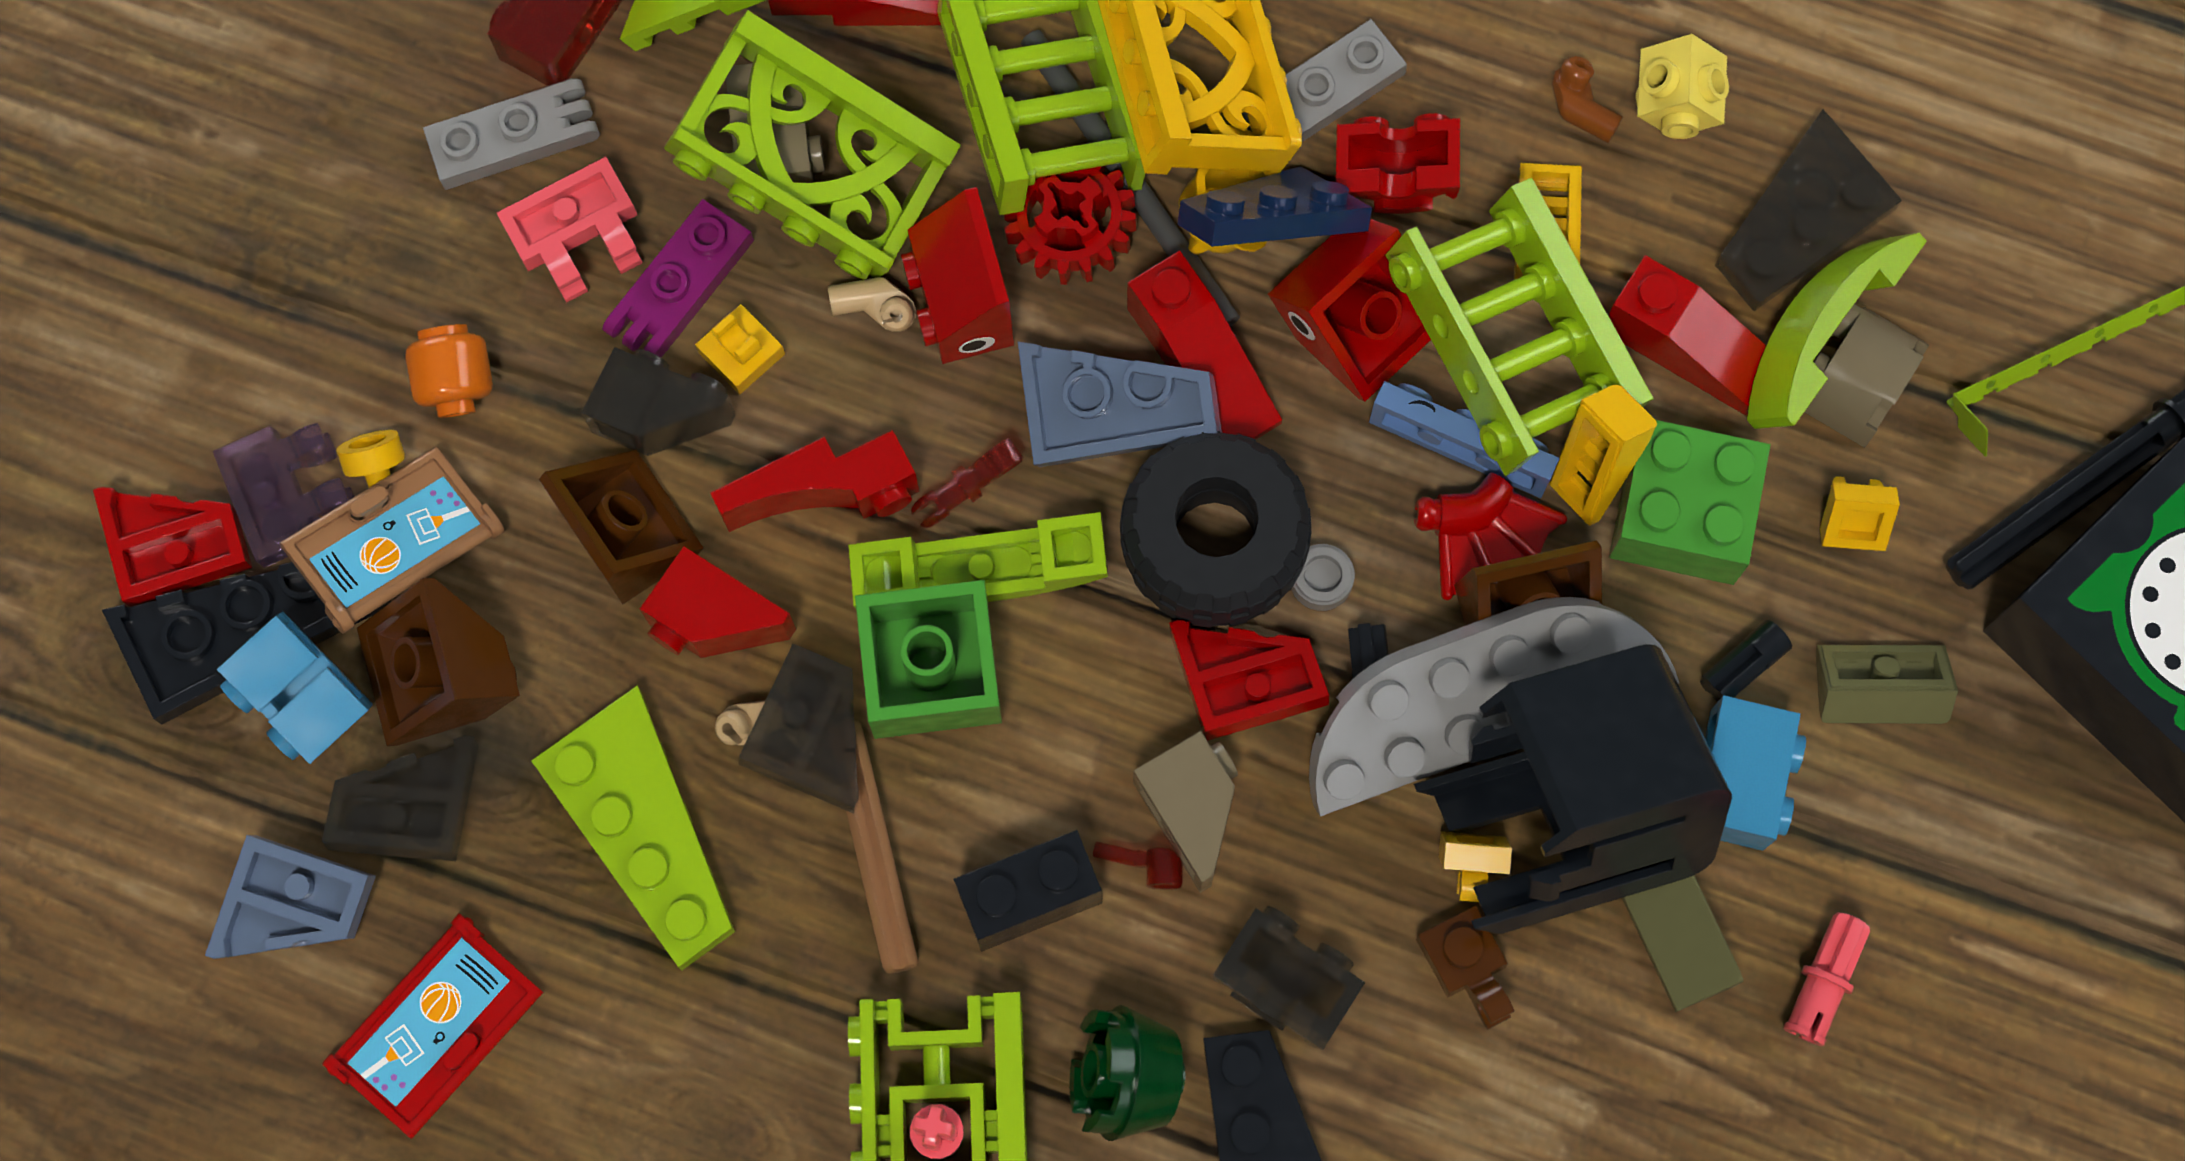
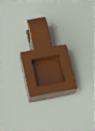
M1475 905L1419 934L1416 941L1447 998L1465 989L1481 1021L1488 1030L1510 1019V1014L1515 1010L1501 985L1492 976L1505 969L1508 963L1491 932L1474 929L1471 920L1482 917Z

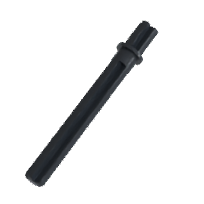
M2185 389L2170 400L2161 398L2153 404V412L1949 558L1946 563V569L1955 584L1967 590L1975 588L2174 443L2179 442L2185 436Z

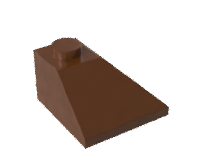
M435 578L421 579L357 627L387 746L402 745L484 720L520 696L516 682V669L510 660L504 635Z

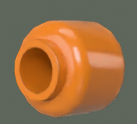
M467 324L445 325L418 331L419 341L410 344L405 354L414 402L423 407H436L438 418L457 417L475 413L474 401L487 397L493 389L485 340L480 335L468 333Z

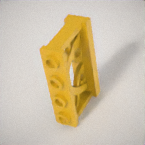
M1098 0L1145 174H1168L1172 167L1264 171L1266 176L1281 173L1302 145V128L1293 111L1286 87V74L1279 64L1271 37V24L1264 14L1260 0ZM1166 14H1170L1169 27H1161L1159 18L1163 21ZM1185 23L1209 40L1230 62L1222 81L1209 92L1201 79L1192 70L1180 62L1171 59L1167 46L1177 38ZM1177 82L1186 88L1182 94L1179 92ZM1223 113L1230 125L1239 130L1246 131L1250 126L1253 136L1236 134L1227 126L1220 114ZM1242 113H1247L1249 123L1243 118ZM1207 124L1212 134L1191 133L1190 130Z

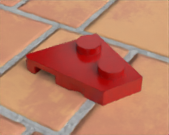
M108 487L93 489L122 602L129 607L156 599L155 596L178 590H186L253 568L237 510L230 503L207 500L185 502L179 500L176 496L151 493V496L147 497L118 493L114 488Z
M1182 620L1169 623L1170 635L1204 737L1207 741L1329 705V693L1310 639L1280 634L1274 637H1263L1252 630L1229 627L1228 633L1190 628L1189 621Z

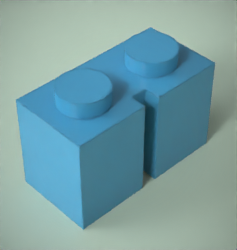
M283 611L272 618L217 669L226 679L220 687L227 697L245 713H249L253 708L258 712L261 711L272 725L266 734L276 747L292 760L301 755L309 764L373 705Z
M1724 695L1711 709L1705 740L1732 793V801L1720 841L1763 851L1777 839V835L1785 836L1787 834L1794 810V798L1785 796L1789 773H1798L1806 747V736L1797 734L1800 713Z

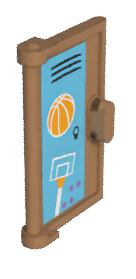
M435 447L280 542V546L325 604V613L333 625L344 634L355 627V622L408 590L421 579L427 578L488 538L495 539L503 534L505 530L500 519L487 503L483 505L480 503L441 451ZM352 515H353L354 517H362V516H363V520H354L351 516H352Z

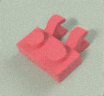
M607 157L496 213L528 272L545 263L566 303L588 292L567 251L600 235L621 274L643 263L636 251L635 244L623 225L625 221L638 214Z

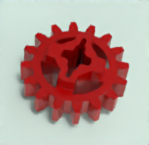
M1105 166L1035 178V184L1027 188L1024 210L1004 215L1005 221L1010 223L1004 227L1007 243L1011 245L1018 244L1015 253L1020 265L1035 259L1036 277L1043 279L1051 269L1058 270L1061 285L1068 284L1071 272L1080 271L1086 283L1093 281L1092 267L1100 264L1109 272L1114 270L1115 264L1112 251L1115 250L1119 253L1128 254L1131 249L1130 238L1125 233L1137 231L1136 213L1130 211L1135 207L1133 190H1121L1124 186L1123 173L1118 169L1104 175ZM1038 201L1041 204L1042 213L1034 218L1035 225L1030 228V214L1035 203ZM1110 207V221L1107 229L1102 233L1099 230L1098 221L1105 216V209ZM1058 209L1061 211L1062 214L1066 213L1067 215L1062 218H1059ZM1081 216L1082 225L1077 220L1073 221V219Z

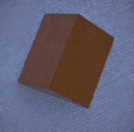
M637 450L545 471L539 478L555 506L622 604H625L658 582L684 546L697 555L704 549Z
M1596 540L1472 568L1454 585L1464 625L1472 624L1530 602L1548 598H1586L1602 604V547Z

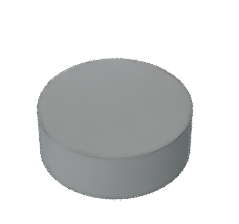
M1328 544L1312 545L1309 548L1303 570L1291 590L1296 599L1307 608L1317 611L1334 609L1344 603L1351 593L1355 578L1353 564L1346 553L1335 546Z

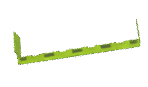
M2185 286L1954 393L1953 397L1947 400V404L1958 416V428L1986 457L1988 429L1972 413L1967 405L1983 400L1984 396L1993 392V390L2000 392L2014 383L2038 374V370L2047 365L2053 367L2076 354L2083 353L2091 349L2092 345L2100 342L2102 339L2106 342L2123 332L2146 323L2147 319L2155 316V314L2160 317L2170 312V310L2185 305Z

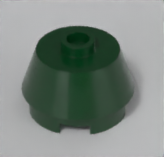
M1124 1005L1116 1006L1112 1011L1091 1010L1084 1017L1080 1025L1083 1033H1090L1083 1060L1071 1059L1069 1091L1072 1113L1085 1114L1087 1118L1085 1119L1082 1131L1100 1133L1107 1141H1114L1166 1126L1175 1115L1185 1085L1183 1051L1177 1033L1173 1029Z

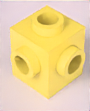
M1694 34L1641 49L1639 87L1636 91L1637 117L1661 130L1662 134L1666 137L1673 139L1692 138L1698 135L1700 130L1724 124L1725 98L1729 92L1726 55Z

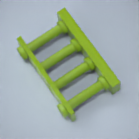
M938 0L937 13L999 216L1022 212L1028 186L1035 184V178L1121 163L1129 190L1137 191L1142 189L1145 173L1098 0ZM1071 11L1079 35L1077 38L999 51L996 45L988 46L984 32L987 30V25ZM1087 61L1096 87L1015 102L1012 96H1003L999 82H1002L1003 75ZM1104 112L1112 139L1031 153L1028 148L1020 149L1015 133H1018L1019 126Z
M1532 178L1511 186L1489 210L1493 222L1430 249L1419 229L1414 227L1407 230L1385 255L1389 261V271L1394 284L1401 292L1406 293L1480 429V441L1485 452L1491 459L1497 461L1504 476L1517 471L1539 452L1532 438L1575 419L1582 399L1611 385L1622 386L1642 407L1654 399ZM1501 245L1509 248L1523 276L1459 304L1441 271ZM1534 300L1538 302L1553 331L1489 360L1472 326L1528 301ZM1561 355L1568 357L1578 373L1583 387L1519 415L1502 382Z

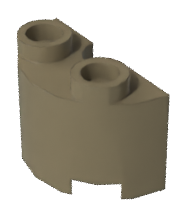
M1854 304L1832 334L1842 340L1833 357L1831 358L1820 352L1814 362L1828 380L1805 410V413L1865 448L1877 432L1879 425L1891 406L1895 405L1912 378L1929 344L1866 307L1861 308Z

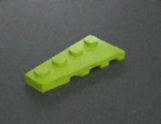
M638 685L531 761L679 969L683 971L735 932L712 870L693 827L689 811L670 768L664 747L654 727L648 706Z

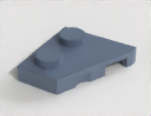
M246 835L205 956L213 959L353 939L358 930L376 876L256 835Z

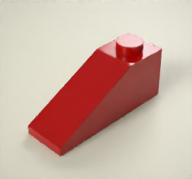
M1180 250L1127 282V310L1164 363L1168 366L1206 371L1214 375L1222 433L1241 434L1257 440L1282 424L1281 416L1218 304Z
M1645 255L1613 304L1608 315L1622 342L1738 412L1748 416L1749 400L1754 378L1766 345L1700 286Z

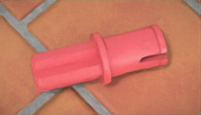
M1839 912L1832 916L1812 966L1805 965L1801 971L1806 976V979L1788 1022L1784 1024L1783 1029L1792 1035L1798 1033L1800 1034V1039L1818 1046L1825 1045V1038L1844 993L1852 994L1854 986L1849 981L1870 933V927L1861 919Z
M931 1104L922 1108L914 1116L910 1125V1138L914 1148L921 1155L930 1159L947 1158L953 1155L960 1147L963 1139V1124L960 1116L952 1108L942 1104Z

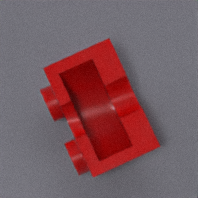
M1428 113L1416 117L1413 126L1402 129L1389 128L1390 124L1386 119L1373 116L1359 118L1353 124H1337L1336 183L1347 186L1349 194L1353 197L1373 200L1374 212L1389 214L1424 212L1433 209L1434 197L1445 194L1455 199L1458 196L1460 189V118L1450 119L1443 114Z

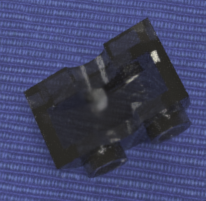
M1266 906L1263 912L1255 908L1214 972L1212 979L1233 990L1230 995L1232 998L1274 1027L1283 1031L1286 1026L1305 1039L1304 1041L1309 1046L1324 1050L1365 982L1350 972L1354 963L1340 951L1325 943H1320L1316 951L1300 942L1295 937L1300 926L1289 916L1271 906Z

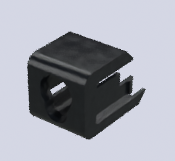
M1650 644L1635 646L1509 683L1479 707L1482 718L1507 712L1512 725L1494 730L1492 725L1483 727L1470 741L1468 759L1472 764L1520 749H1524V752L1414 784L1418 793L1435 797L1449 832L1457 834L1541 809L1553 836L1541 845V851L1544 857L1560 853L1563 860L1473 887L1485 914L1484 917L1471 920L1474 929L1497 934L1507 933L1698 874L1706 869L1716 857L1732 801V793L1662 650L1658 646Z

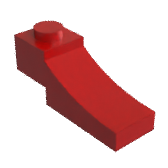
M891 430L837 458L824 436L710 492L725 526L731 532L749 523L773 515L810 508L859 509L863 519L875 513L879 517H886L905 508L912 501L911 496L920 492L916 473L894 431Z

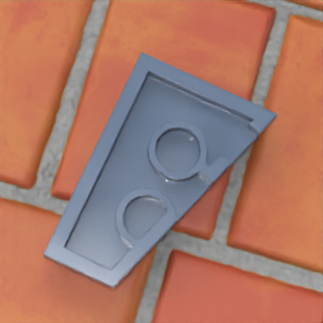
M1018 342L1033 464L1035 466L1046 467L1166 447L1168 443L1183 436L1185 438L1202 434V432L1218 433L1220 431L1222 433L1214 375L1210 372L1137 360L1129 361L1098 356L1093 353L1042 347L1037 344Z

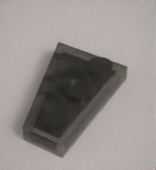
M1822 109L1719 256L1715 266L1750 308L1756 311L1895 211L1902 199Z

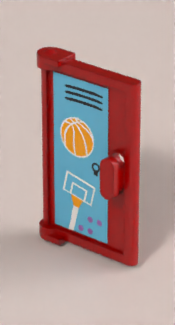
M460 913L450 922L452 926L339 1050L335 1054L330 1053L322 1062L331 1076H335L345 1085L350 1084L411 1139L544 993L483 939L485 935L474 926L471 918L464 917Z

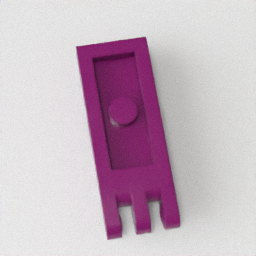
M702 199L607 317L602 330L615 338L621 334L630 321L634 322L625 333L622 344L630 350L636 351L650 334L653 335L643 349L641 357L652 365L656 364L754 242L751 231Z

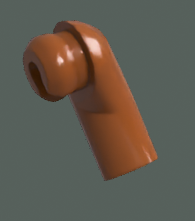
M1579 56L1568 57L1563 61L1561 68L1555 71L1552 82L1559 114L1568 123L1609 143L1623 116L1594 102L1589 81L1594 74L1591 63Z

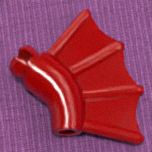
M1491 472L1479 487L1469 493L1439 494L1437 499L1430 497L1419 498L1414 510H1417V519H1414V525L1420 531L1434 530L1435 535L1438 536L1441 597L1448 601L1456 595L1454 585L1472 568L1541 553L1547 536L1559 525L1566 524L1567 516L1560 511L1513 492L1514 488L1508 481Z

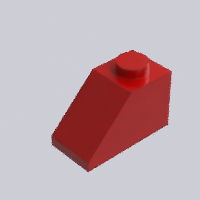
M685 546L640 607V611L645 619L652 626L647 634L658 644L676 655H680L684 647L700 658L790 640L797 630L790 613Z

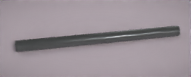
M1035 30L1023 38L1021 45L1024 47L1047 43L1048 40L1041 30ZM1065 65L1038 69L1055 94L1082 90ZM1099 113L1072 117L1089 143L1112 139L1110 130ZM1121 163L1106 165L1109 172L1119 169L1123 173ZM1123 173L1124 186L1122 190H1129ZM1144 179L1142 189L1133 191L1135 199L1134 208L1168 257L1179 250L1182 252L1215 299L1231 327L1239 320V314L1197 254L1189 251L1188 241Z

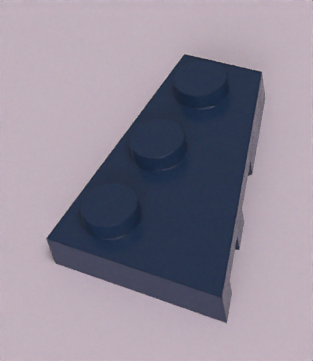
M1300 166L1282 171L1281 173H1275L1183 199L1180 201L1177 225L1214 247L1366 232L1369 230L1372 207L1350 195L1347 186L1326 181Z

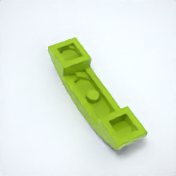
M1920 232L1878 239L1853 248L1830 262L1802 288L1780 318L1760 359L1752 386L1747 421L1754 429L1795 426L1828 380L1813 360L1863 291L1894 287L1927 242Z
M1101 512L1037 520L1038 528L915 543L912 537L849 544L853 606L856 609V595L979 580L985 581L988 602L1053 592L1108 577Z

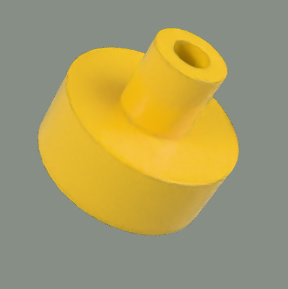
M395 430L366 433L347 440L336 449L344 475L348 477L365 476L368 488L391 475L389 468L398 465L406 457L399 434Z

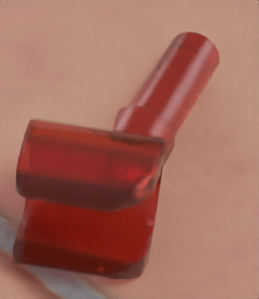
M1098 841L1095 843L1093 857L1133 866L1134 868H1146L1147 888L1174 890L1182 887L1183 864L1172 850L1153 848L1147 851L1138 849L1136 851Z

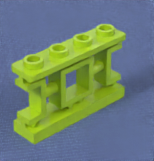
M1020 992L993 993V997L967 996L968 1029L904 1032V1013L901 999H887V1001L860 999V1016L848 1017V1049L850 1057H860L861 1083H852L849 1086V1114L851 1124H862V1151H851L850 1161H881V1158H891V1161H907L906 1103L970 1101L972 1161H987V1154L998 1153L999 1161H1028L1023 1011ZM994 1019L997 1110H986L985 1086L983 1083L951 1084L950 1048L984 1047L983 1020ZM878 1024H888V1047L891 1051L923 1049L924 1085L889 1087L890 1114L880 1115Z

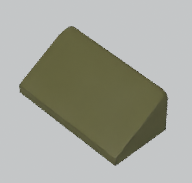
M1817 645L1818 698L1822 722L1943 724L1950 720L1958 688L1945 645Z
M1695 876L1622 898L1675 1012L1729 990L1743 982V976Z

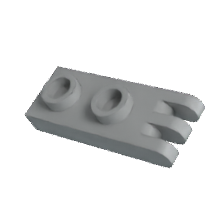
M1372 19L1286 74L1287 91L1295 117L1299 120L1302 128V142L1405 75L1407 63ZM1242 113L1243 118L1249 121L1247 113Z
M569 79L423 127L440 182L444 189L448 190L593 142L599 138L600 133L596 122L585 121L593 115L589 101L579 100L586 93L580 79Z

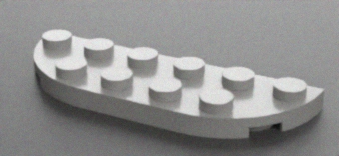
M1555 597L1530 602L1406 647L1371 664L1348 683L1336 697L1340 703L1328 719L1322 734L1316 733L1309 764V784L1313 807L1321 817L1469 762L1470 741L1483 727L1492 725L1494 730L1512 725L1507 712L1482 718L1479 707L1511 682L1646 644L1656 645L1662 650L1679 684L1675 668L1661 644L1632 617L1603 606L1598 601L1576 597Z

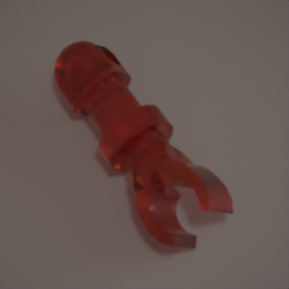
M1008 437L986 452L967 469L960 465L951 472L953 479L936 491L930 490L919 498L911 508V515L920 512L932 504L936 507L937 511L925 519L919 526L930 528L937 525L950 515L949 512L965 500L969 499L973 503L983 495L980 490L1022 462L1023 456Z

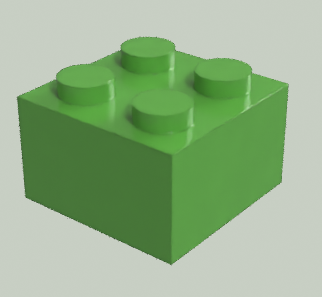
M1656 420L1657 426L1647 447L1623 483L1609 558L1734 585L1750 563L1771 444Z
M984 580L855 596L868 723L874 739L1002 723L988 599Z

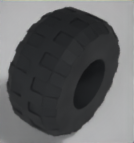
M1220 431L1218 433L1202 432V434L1185 438L1183 436L1168 443L1166 447L1155 455H1151L1140 467L1137 476L1128 487L1120 518V541L1126 567L1129 569L1135 585L1144 597L1150 599L1159 607L1160 611L1174 619L1178 618L1189 621L1195 626L1209 628L1211 626L1226 625L1231 627L1247 623L1248 620L1261 614L1264 615L1277 606L1283 596L1289 590L1291 591L1303 570L1309 553L1312 533L1311 513L1306 501L1305 489L1299 477L1286 464V460L1273 449L1270 450L1256 442V439L1241 434L1220 433ZM1219 503L1231 506L1243 514L1252 527L1254 536L1246 547L1236 553L1212 557L1199 554L1186 545L1177 531V524L1187 512L1197 506Z

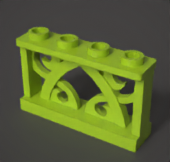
M747 10L727 38L724 47L664 149L675 156L673 159L674 165L684 173L701 181H706L707 177L712 178L729 189L728 198L741 208L755 214H760L764 210L783 222L781 229L790 238L809 247H813L815 243L821 245L837 255L834 262L841 269L857 278L867 279L868 276L876 278L889 272L897 254L908 237L907 230L917 221L942 174L951 164L961 145ZM739 55L753 62L747 98L733 94H717ZM791 86L803 95L804 102L800 110L786 111L771 107V99L783 105L788 103L783 97L785 87ZM826 108L839 116L835 130L836 145L842 161L853 174L824 182L793 183L779 155L772 123L799 125L814 119ZM732 109L747 114L748 124L733 122L726 125L720 131L731 133L736 137L738 146L733 153L720 152L712 147L705 137L704 123L708 115L715 111ZM862 131L874 139V148L872 150L860 151L867 160L873 162L868 167L859 159L852 147L851 138L855 132ZM755 158L761 176L744 166ZM909 162H912L922 170L902 206H900L895 195L883 182L895 175ZM868 191H871L880 200L887 217V226L884 233L879 238L873 240L859 238L849 230L846 223L847 216L851 212L862 214L867 225L870 223L872 218L871 206L867 199L861 195ZM831 204L828 218L811 208L812 206Z

